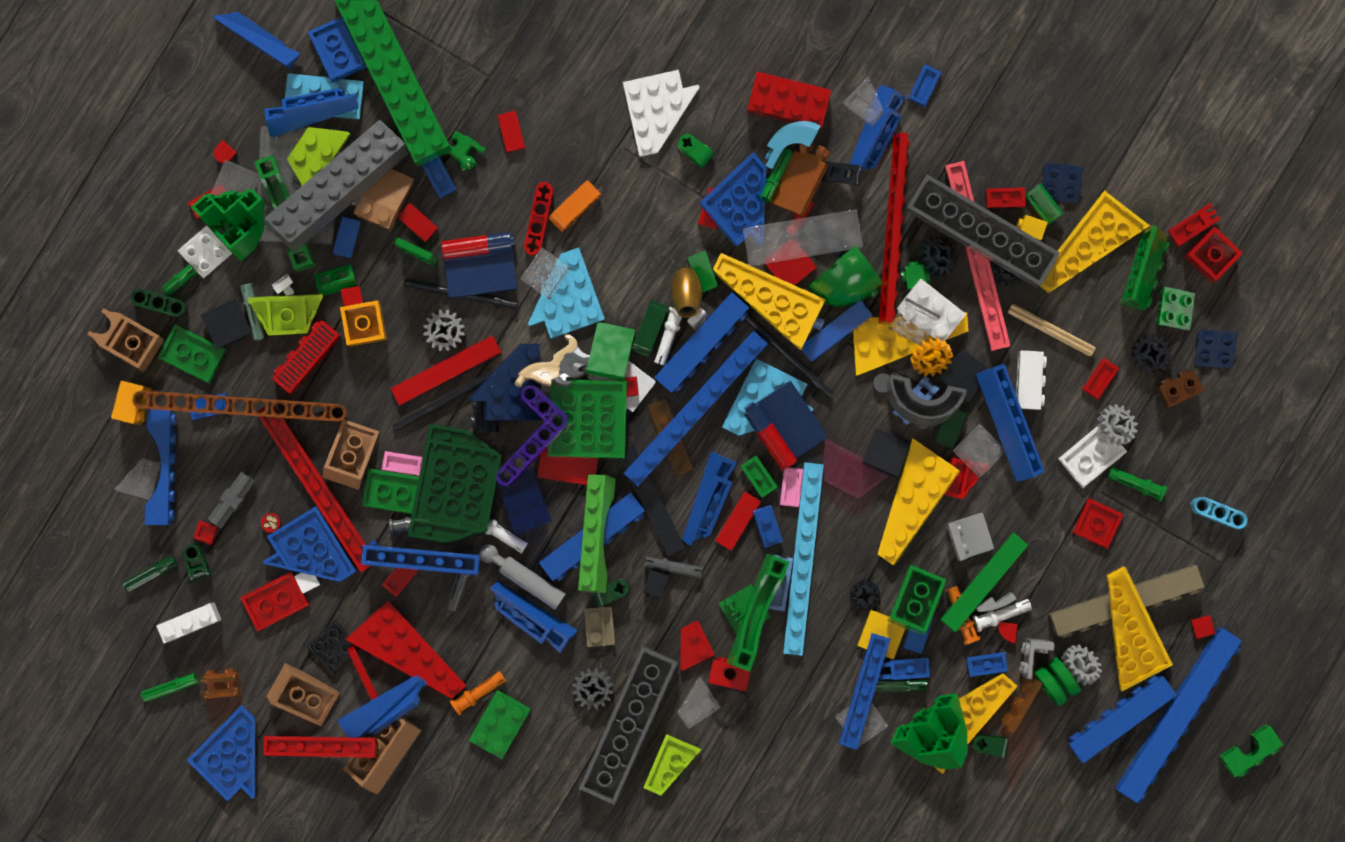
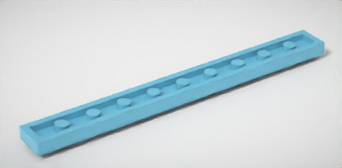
M804 462L783 654L803 656L823 464Z

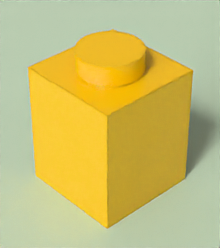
M1025 215L1023 219L1019 218L1016 227L1041 241L1048 222Z

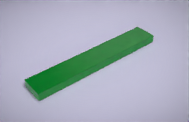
M1012 533L940 620L953 632H956L1026 549L1028 544L1018 535Z

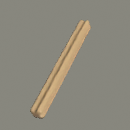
M1012 304L1008 310V313L1088 356H1092L1096 348L1015 304Z

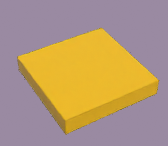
M870 610L857 646L867 649L871 633L890 638L885 656L894 660L905 628L888 622L889 616Z

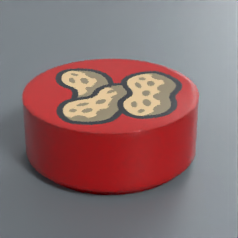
M268 513L261 519V526L266 532H275L281 526V519L274 513Z

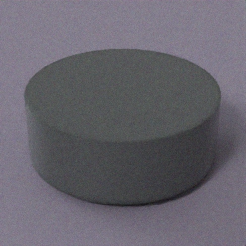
M884 373L877 375L873 380L874 389L880 393L887 392V382L890 376Z

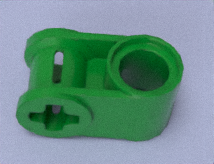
M684 134L679 139L678 149L700 168H704L714 155L712 149L690 134ZM687 140H689V141H690V146H687V147L685 148V147L683 146V144H684L683 141L686 142Z

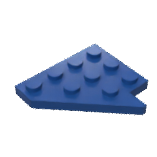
M751 153L699 202V205L734 246H738L749 235L758 246H761L764 242L765 201L763 200L765 198L760 199L759 196L766 183V166L755 153Z
M317 506L267 536L277 553L264 560V564L338 582L357 572Z
M243 705L187 759L226 801H229L240 788L252 799L256 797V718Z

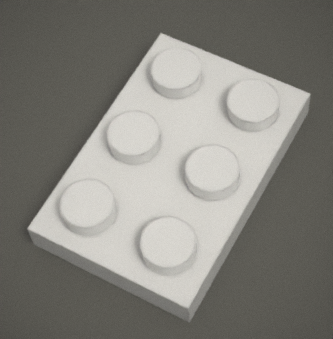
M921 278L896 308L936 339L938 337L940 341L946 340L966 315Z

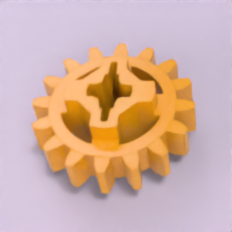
M930 337L928 342L922 340L921 346L916 345L917 350H912L913 356L910 357L912 365L918 374L923 372L924 376H927L929 373L934 376L935 372L941 374V369H948L946 364L952 363L950 358L953 357V354L945 340L940 341L937 337L933 341Z

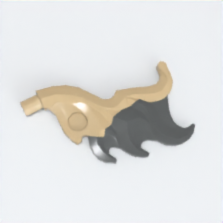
M566 333L564 339L569 341L567 347L554 354L553 360L550 362L534 363L524 368L518 374L515 385L521 387L525 380H534L545 386H551L553 381L559 386L568 387L572 385V381H566V379L579 378L584 375V372H579L578 370L587 367L590 355L583 353L578 348L576 339Z

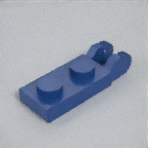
M929 658L883 662L882 668L890 667L891 674H880L878 680L930 677Z

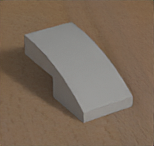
M1009 592L996 602L992 597H989L981 602L975 610L981 612L998 609L1017 598L1012 592Z

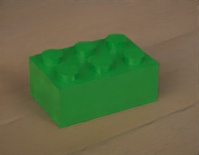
M910 565L907 568L887 621L923 636L927 632L947 579Z

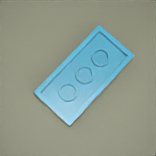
M288 73L285 98L340 88L344 90L346 95L356 94L359 108L335 116V118L360 120L364 81L340 79L331 83L328 77Z

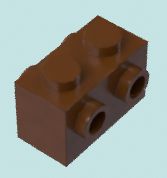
M1188 369L1177 373L1178 377L1173 380L1169 377L1160 381L1161 385L1156 387L1165 408H1170L1204 392L1195 371L1188 372Z

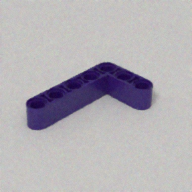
M529 385L524 387L521 391V397L545 422L498 471L496 479L503 486L513 484L569 424L567 414L537 386ZM529 389H533L536 393L532 400L527 397ZM544 402L548 403L550 407L547 413L541 410V405ZM558 415L563 418L561 426L555 424V418ZM545 429L550 432L548 440L542 438V432ZM532 443L537 447L535 454H531L528 449ZM518 457L524 461L522 468L516 466L515 462ZM505 471L511 475L509 482L503 480L502 475Z

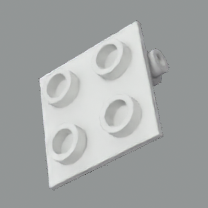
M207 225L178 250L202 278H205L232 254Z

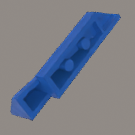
M239 12L213 16L217 22L289 70L301 55L297 51L286 47L285 43Z
M880 85L850 161V164L862 166V171L873 169L878 165L902 118L897 113V110L906 97L895 89Z
M336 88L282 99V107L265 109V120L270 137H275L356 110L359 106L356 94L346 95L344 90Z
M713 451L710 454L682 538L688 545H692L693 541L701 537L706 538L711 535L732 485L728 477L737 462Z
M500 581L491 586L490 589L494 592L496 598L494 603L496 610L542 644L547 640L561 653L577 633L575 628Z
M414 676L338 719V723L348 737L362 738L368 732L375 736L418 705L420 701L418 697L419 691L427 683L422 678Z

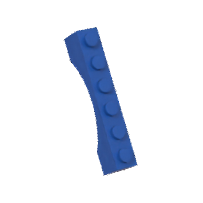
M147 409V430L153 436L158 446L161 459V473L157 488L145 505V525H172V521L175 519V511L172 510V502L175 501V491L172 490V483H175L176 479L175 471H173V464L176 462V453L173 452V444H176V433H173L174 425L177 423V416L173 410Z

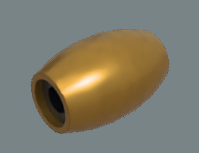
M691 268L677 270L672 280V302L676 312L681 317L690 318L697 315L702 303L700 279L695 270Z

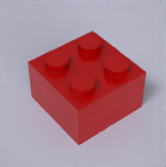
M1214 227L1184 257L1205 278L1213 283L1243 253Z

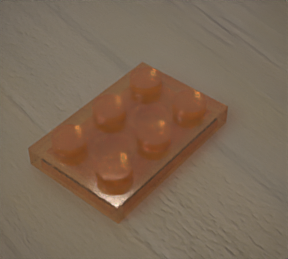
M1034 678L1024 681L1021 686L1023 691L1019 697L1016 696L1011 704L1012 710L1010 713H1006L1001 721L1003 723L1002 728L1014 734L1043 683Z

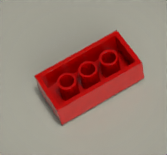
M757 71L747 112L789 123L799 121L812 122L820 125L819 130H821L831 90Z

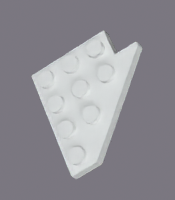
M679 70L623 82L639 157L659 153L699 90V85L683 88Z

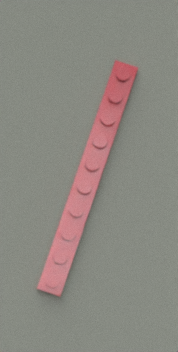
M964 161L945 165L950 188L974 202ZM965 246L990 349L994 351L1010 347L990 262L987 258Z

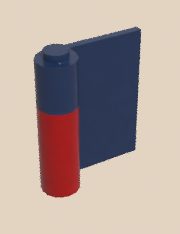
M510 232L441 241L449 299L517 289L512 249L516 244L515 237L510 235Z
M791 380L757 403L752 402L744 408L743 415L781 470L793 465L797 461V457L828 438V435Z

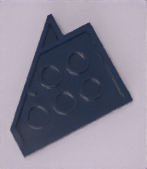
M518 344L470 396L469 401H484V421L541 420V417L521 397V391L524 387L533 385L540 388V383L534 380H525L521 387L515 385L518 374L524 368L534 363H540V344ZM529 389L527 397L531 400L534 399L536 393L533 389Z

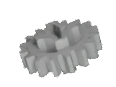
M439 310V315L432 313V320L430 318L426 319L429 325L423 326L428 329L427 332L423 333L424 336H429L426 342H433L432 348L438 345L439 351H442L443 347L447 351H450V346L457 348L456 342L462 343L460 336H465V333L461 332L465 325L459 324L462 319H455L457 314L454 312L450 315L449 310H446L445 314H443L442 310ZM441 318H449L452 321L446 323ZM435 323L436 330L432 334V326ZM442 326H444L445 328L449 327V329H447V335L443 333L440 334V332L442 331ZM457 327L456 336L453 338V330ZM443 338L446 339L448 343H440L436 340Z
M1117 404L1109 405L1100 412L1101 416L1097 418L1101 422L1097 425V427L1102 428L1100 435L1105 434L1104 440L1110 439L1111 445L1114 443L1117 446L1126 445L1135 438L1134 434L1137 433L1134 427L1138 424L1133 422L1135 416H1130V410L1125 411L1123 405L1121 407H1118Z
M1072 645L1063 653L1064 656L1061 658L1064 661L1063 665L1072 677L1076 679L1077 683L1082 681L1083 685L1087 683L1091 685L1102 673V670L1099 669L1102 665L1097 663L1099 658L1093 656V651L1088 652L1087 647L1082 649L1080 645L1077 647Z

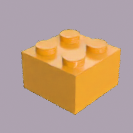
M372 301L340 307L347 346L351 347L387 340L381 302Z
M121 381L111 418L142 425L147 419V411L143 408H137L133 404L132 398L136 392L151 391L152 388ZM144 394L137 395V404H146L147 397Z

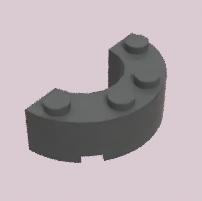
M891 375L887 382V393L894 410L905 420L921 426L938 425L950 419L959 409L967 389L948 386L940 398L925 400L913 392L910 386V378Z

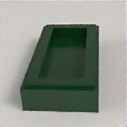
M957 410L950 419L943 422L934 442L953 449L967 413Z

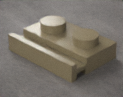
M612 606L585 608L587 647L615 645Z

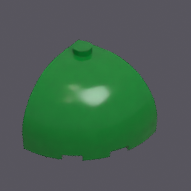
M854 246L839 258L832 268L822 273L807 289L811 293L824 298V304L844 308L853 306L858 301L865 300L868 296L873 298L880 292L879 287L882 285V282L868 260Z

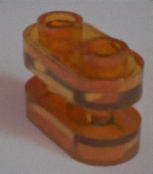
M235 668L223 669V673L208 670L204 671V675H200L201 683H207V690L202 691V699L241 695L240 687H234V680H239V672H235ZM226 681V688L215 689V682Z

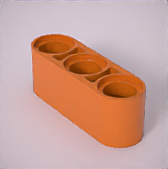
M587 180L548 219L563 232L601 196V193Z

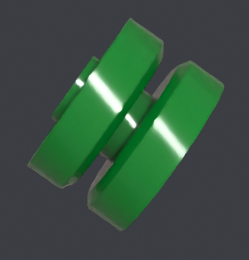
M1054 657L1048 662V668L1052 675L1043 667L1037 669L1034 675L1047 696L1060 707L1067 702L1063 689L1072 697L1080 693L1081 689L1063 663L1057 657Z

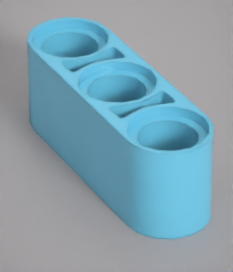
M1197 497L1191 502L1190 507L1195 514L1227 527L1241 529L1247 524V516L1243 512L1206 497ZM1200 500L1205 503V508L1202 511L1197 508V503ZM1217 508H1221L1223 511V515L1220 518L1215 516ZM1235 515H1238L1241 519L1237 526L1233 523Z

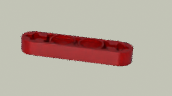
M547 182L539 183L534 195L524 243L526 253L531 256L538 255L541 252L553 197V188ZM544 186H547V190L550 191V193L545 194V200H548V203L537 201V198H542V192L539 190L543 189ZM542 204L546 207V212L543 215H538L535 212L537 205ZM535 223L542 225V231L538 234L533 233L531 230L532 225ZM529 235L541 237L540 240L536 239L535 245L538 246V249H534L533 252H530V248H528V245H531L533 238H529Z

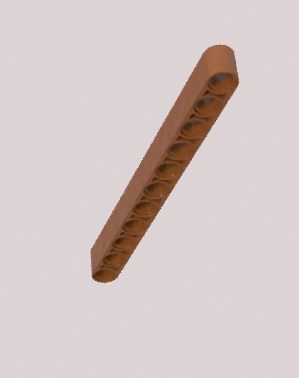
M138 391L132 398L133 404L137 408L324 421H341L346 417L344 406L330 403ZM144 394L147 397L146 404H137V395ZM159 395H163L167 399V403L163 407L156 404L155 400ZM181 396L187 400V404L183 408H179L175 404L176 399ZM198 398L206 400L207 404L204 409L196 408L195 401ZM218 399L226 402L224 410L219 411L215 408V402ZM240 400L246 405L245 410L242 412H238L234 408L235 403ZM257 402L264 403V412L257 413L254 410V405ZM281 403L284 405L285 410L282 414L274 412L275 404ZM298 404L304 408V412L300 416L295 415L293 412L294 406ZM315 406L322 407V416L316 417L313 415V408ZM335 407L342 409L343 413L340 418H335L332 415V410Z

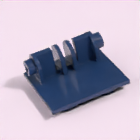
M1046 163L1043 166L1044 176L1042 185L1054 201L1078 203L1084 166Z
M1199 330L1196 333L1198 343L1194 366L1233 368L1238 332Z

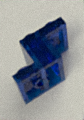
M533 467L527 469L511 485L503 486L498 483L503 497L502 501L515 535L552 521ZM511 476L503 478V480L505 482H509Z

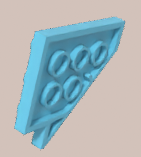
M579 248L560 255L528 322L530 327L545 321L551 339L605 320Z
M755 359L722 428L738 436L754 431L743 415L744 408L752 402L757 403L790 380L802 396L807 383Z

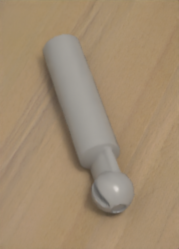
M487 544L480 549L479 555L483 562H494L497 564L501 574L553 609L557 608L565 596L564 592L513 558L508 557L504 559L499 556L495 546Z

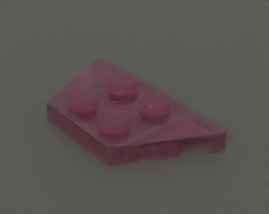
M825 439L824 482L859 499L889 477V475L862 464V457Z

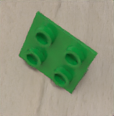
M1164 286L1162 291H1160L1161 302L1158 305H1161V308H1158L1160 313H1158V318L1156 319V322H1158L1157 326H1168L1190 331L1195 293Z
M752 584L719 602L736 635L754 589ZM768 612L766 614L764 621L771 618Z

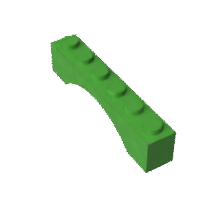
M588 475L578 590L588 593H606L608 574L605 566L603 545L607 514L614 499L616 479L606 475Z

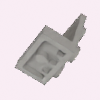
M983 513L946 524L957 561L965 560L968 557L994 549Z
M1025 638V642H1022L1021 654H1024V661L1020 662L1022 677L1032 679L1034 651L1048 653V650H1054V642Z

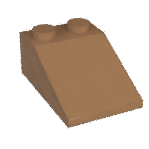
M391 169L361 195L354 214L357 217L392 231L414 179Z
M343 419L325 463L322 477L359 490L379 431Z
M285 663L266 697L272 705L322 726L340 693L307 673Z

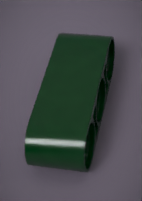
M136 289L131 293L132 303L139 307L177 318H182L188 313L187 304L181 300L143 289ZM144 293L145 300L139 303L137 297L139 294ZM162 298L163 306L157 308L155 303L158 299ZM176 304H181L182 310L176 314L174 307Z
M654 300L650 301L631 348L632 352L649 358L669 306Z

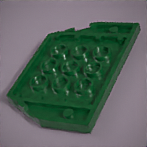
M430 424L408 537L447 544L487 532L497 486L496 475L500 470L502 455L468 430Z

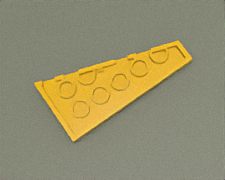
M1103 191L1058 249L1060 254L1040 287L1050 293L1150 225L1106 191Z
M721 253L713 268V273L799 350H802L825 303V299Z
M964 312L966 315L946 340L968 332L967 312ZM895 316L893 323L878 324L879 317L869 318L853 331L855 374L858 376L912 354V350H917L916 345H922V340L928 342L931 337L935 341V338L907 316Z
M912 439L878 551L879 556L894 566L960 472L915 439Z
M1125 567L1107 575L1119 689L1121 692L1173 665Z
M1003 673L959 698L967 727V745L1017 688V685ZM935 767V768H936L937 770H939L942 774L944 773V771H945L944 769H940V768Z

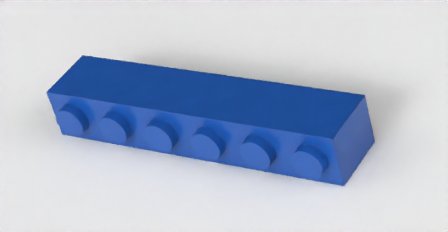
M731 293L654 378L671 394L674 391L678 393L685 385L682 382L686 377L690 379L698 371L695 369L699 363L703 365L710 358L708 353L712 349L716 351L723 343L721 339L725 335L730 336L736 329L734 326L738 320L742 322L749 315L746 312L749 307L735 294Z
M1005 364L977 373L978 382L1016 482L1033 478L1045 472Z
M629 493L609 509L604 529V547L614 540L611 536L615 533L622 534L629 528L627 524L632 520L636 523L644 517L642 513L645 510L632 493ZM583 529L539 562L552 581L555 579L560 581L568 575L566 573L571 567L576 569L580 566Z
M363 545L361 564L479 575L481 556Z
M1154 675L1146 681L1148 684L1141 688L1139 686L1135 688L1129 698L1126 699L1124 697L1120 699L1114 709L1105 710L1100 714V719L1096 722L1094 720L1090 721L1084 726L1085 730L1081 733L1076 732L1069 737L1070 741L1067 744L1080 762L1085 763L1176 696V693L1163 676Z

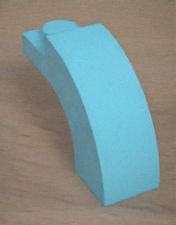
M799 121L787 124L779 129L767 145L770 147V150L765 157L768 160L766 166L773 169L782 150L790 144L800 143L810 147L820 125Z

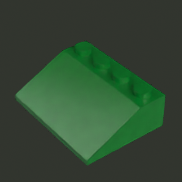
M1155 225L1142 232L1120 305L1140 311L1146 310V307L1149 308L1151 305L1152 297L1150 294L1152 289L1155 290L1157 286V271L1162 269L1163 260L1161 258L1163 253L1167 252L1169 242H1167L1168 236Z

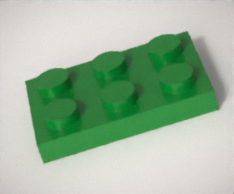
M497 690L469 741L503 759L531 708Z

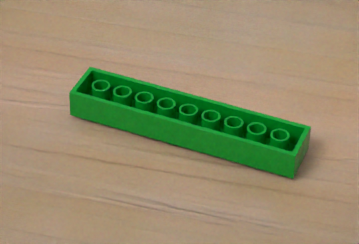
M334 0L416 165L419 167L452 150L378 0Z

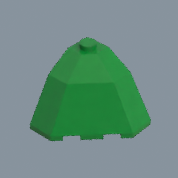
M246 189L245 192L239 193L236 191L222 192V195L205 194L191 206L197 215L240 261L255 250L264 232V200L254 189Z
M957 693L940 695L934 700V705L927 710L924 707L913 716V721L907 725L902 724L896 729L891 744L919 762L944 770L962 768L967 755V727Z

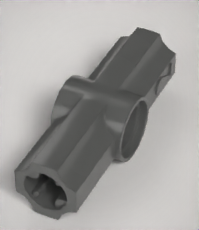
M241 472L231 487L227 488L222 494L219 504L213 510L208 520L219 528H223L233 512L235 513L244 502L245 495L249 492L255 481Z

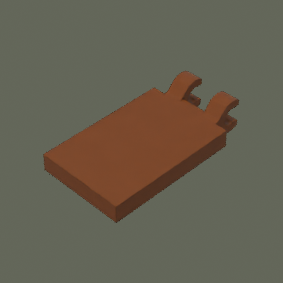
M800 144V152L794 151L779 182L780 186L776 188L770 203L803 217L829 166L825 163V160L828 158L830 151L819 145L815 156L810 154L814 145L811 144L808 147Z

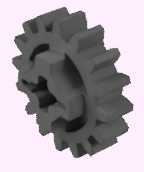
M587 668L586 674L581 671L582 677H575L578 683L572 684L576 688V690L572 691V694L578 695L575 701L581 700L580 706L583 707L587 704L589 710L592 705H594L595 709H598V704L604 707V700H611L608 694H613V691L609 689V687L613 686V683H608L611 677H604V670L598 673V668H595L594 672ZM592 676L589 682L581 683L586 677ZM598 677L604 681L606 687L599 684ZM592 684H595V687L599 690L595 691L594 694L590 693V689H587L586 687H590ZM580 690L585 691L588 696L587 700L581 695ZM604 694L600 700L594 701L597 695Z

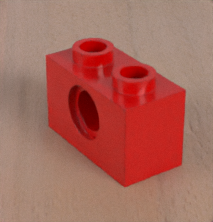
M718 657L717 660L713 659L708 683L746 691L750 671L728 664L727 658ZM727 668L735 670L733 678L725 677L724 672Z

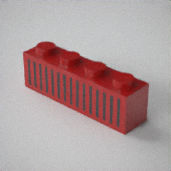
M323 320L320 323L317 321L310 330L312 332L309 336H304L299 341L297 350L295 352L292 350L285 358L287 360L283 366L279 365L273 372L275 376L272 379L289 394H293L342 337Z

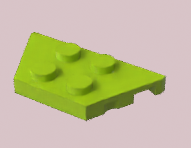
M307 128L287 158L302 186L338 155L351 135L349 132Z
M323 293L248 297V302L251 304L256 316L263 324L269 336L308 333L323 298Z

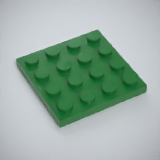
M566 379V381H572V385L568 387L559 386L552 381L549 398L567 414L569 424L548 446V456L626 458L627 381ZM560 415L555 418L557 426L563 424V418Z

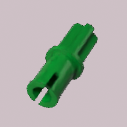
M188 264V266L178 274L175 273L174 277L162 286L163 292L168 296L171 295L180 286H185V282L197 274V271Z

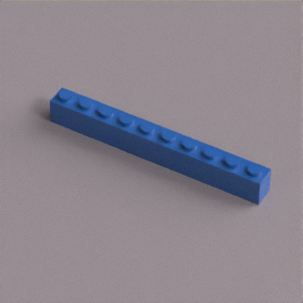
M753 331L624 472V475L638 487L766 347L767 343Z
M1217 628L1215 634H1213L1177 690L1176 696L1172 698L1115 787L1116 790L1136 803L1145 798L1147 794L1146 789L1149 784L1152 785L1156 781L1158 770L1164 768L1167 764V756L1170 752L1175 751L1179 744L1177 742L1181 735L1184 736L1189 729V722L1191 719L1194 720L1199 714L1200 710L1198 708L1208 700L1210 696L1209 691L1219 683L1221 672L1228 669L1231 663L1229 660L1233 654L1236 655L1241 648L1239 644L1242 640L1223 628Z

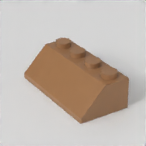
M402 716L375 736L368 732L364 738H377V758L351 757L343 769L361 787L378 795L421 730L413 722Z

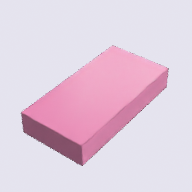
M385 451L382 470L420 476L423 457Z
M789 467L784 469L780 505L799 507L803 469Z

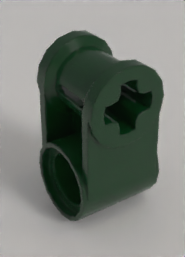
M199 544L186 546L183 550V557L190 580L195 582L198 578L210 577L211 570L202 547ZM190 548L197 550L196 558H192L189 555Z
M619 579L607 584L606 593H593L598 608L628 594L630 586L626 580ZM617 583L625 585L626 588L623 589L624 593H621V591H616V588L618 587Z
M976 734L970 741L971 747L979 753L1006 758L1009 738ZM982 740L984 742V745H980L979 748V746L976 745V743Z

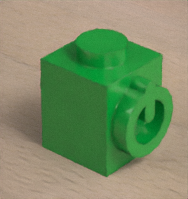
M910 262L900 272L901 282L905 283L906 291H911L920 278L927 284H930L929 270L924 269V264L919 265V262Z

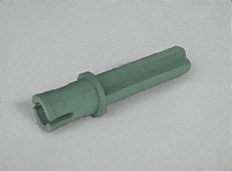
M253 284L241 285L240 288L244 299L243 305H246L253 338L255 341L264 339L261 322L248 302V297H255Z

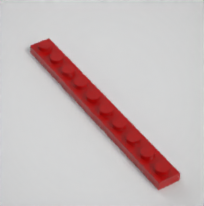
M903 132L893 136L878 324L893 323L896 315L894 302L897 298V290L895 289L899 277L897 265L900 260L899 244L902 240L900 228L903 223L902 207L905 202L903 191L906 185L905 169L908 165L906 154L909 148L908 133Z
M265 406L258 410L257 413L264 412ZM274 406V412L280 414L276 406ZM258 416L359 571L363 572L372 565L361 564L363 545H366V543L284 418Z

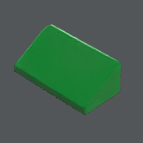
M706 250L687 257L691 269L695 270L700 279L702 293L718 288Z
M351 264L314 274L317 290L319 293H323V296L341 292V289L357 286Z

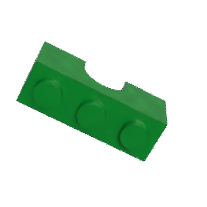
M1265 724L1250 734L1255 743L1254 750L1250 754L1244 755L1238 747L1233 746L1218 756L1231 776L1235 778L1238 776L1240 778L1248 773L1247 769L1253 765L1256 767L1264 762L1263 758L1268 755H1275L1280 751L1279 748L1283 744L1270 725Z

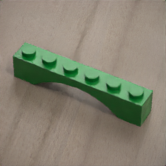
M270 155L254 161L275 210L290 197V193L277 158ZM308 242L295 253L287 247V252L295 271L299 272L316 265Z
M766 554L728 657V664L747 671L751 670L757 654L759 637L767 611L774 595L784 580L790 561Z

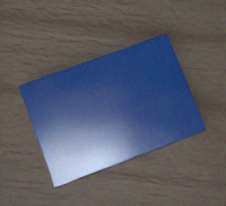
M343 17L308 31L331 83L367 68Z

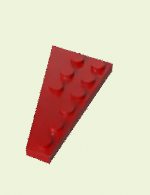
M389 601L345 639V641L359 647L411 677L418 676L426 681L427 686L450 699L466 686Z

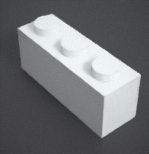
M1018 352L1016 396L1021 409L1040 410L1041 406H1044L1045 397L1042 395V387H1045L1046 381L1045 376H1043V368H1046L1044 352Z
M209 603L159 624L157 628L163 643H168L221 621V617L215 603Z

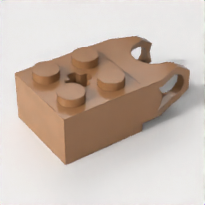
M103 308L101 312L109 318L111 322L110 329L104 334L89 331L87 335L92 337L104 350L145 372L164 339L120 313L109 312Z

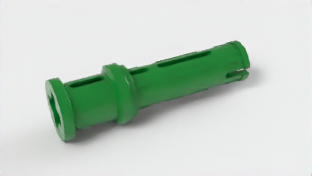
M1111 467L1107 477L1141 491V494L1144 496L1154 497L1159 502L1162 501L1167 489L1165 485H1157L1152 483L1150 479L1143 480L1114 467Z

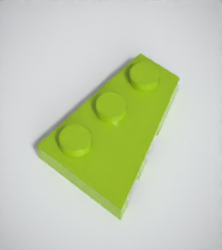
M666 734L643 788L662 795L702 749Z

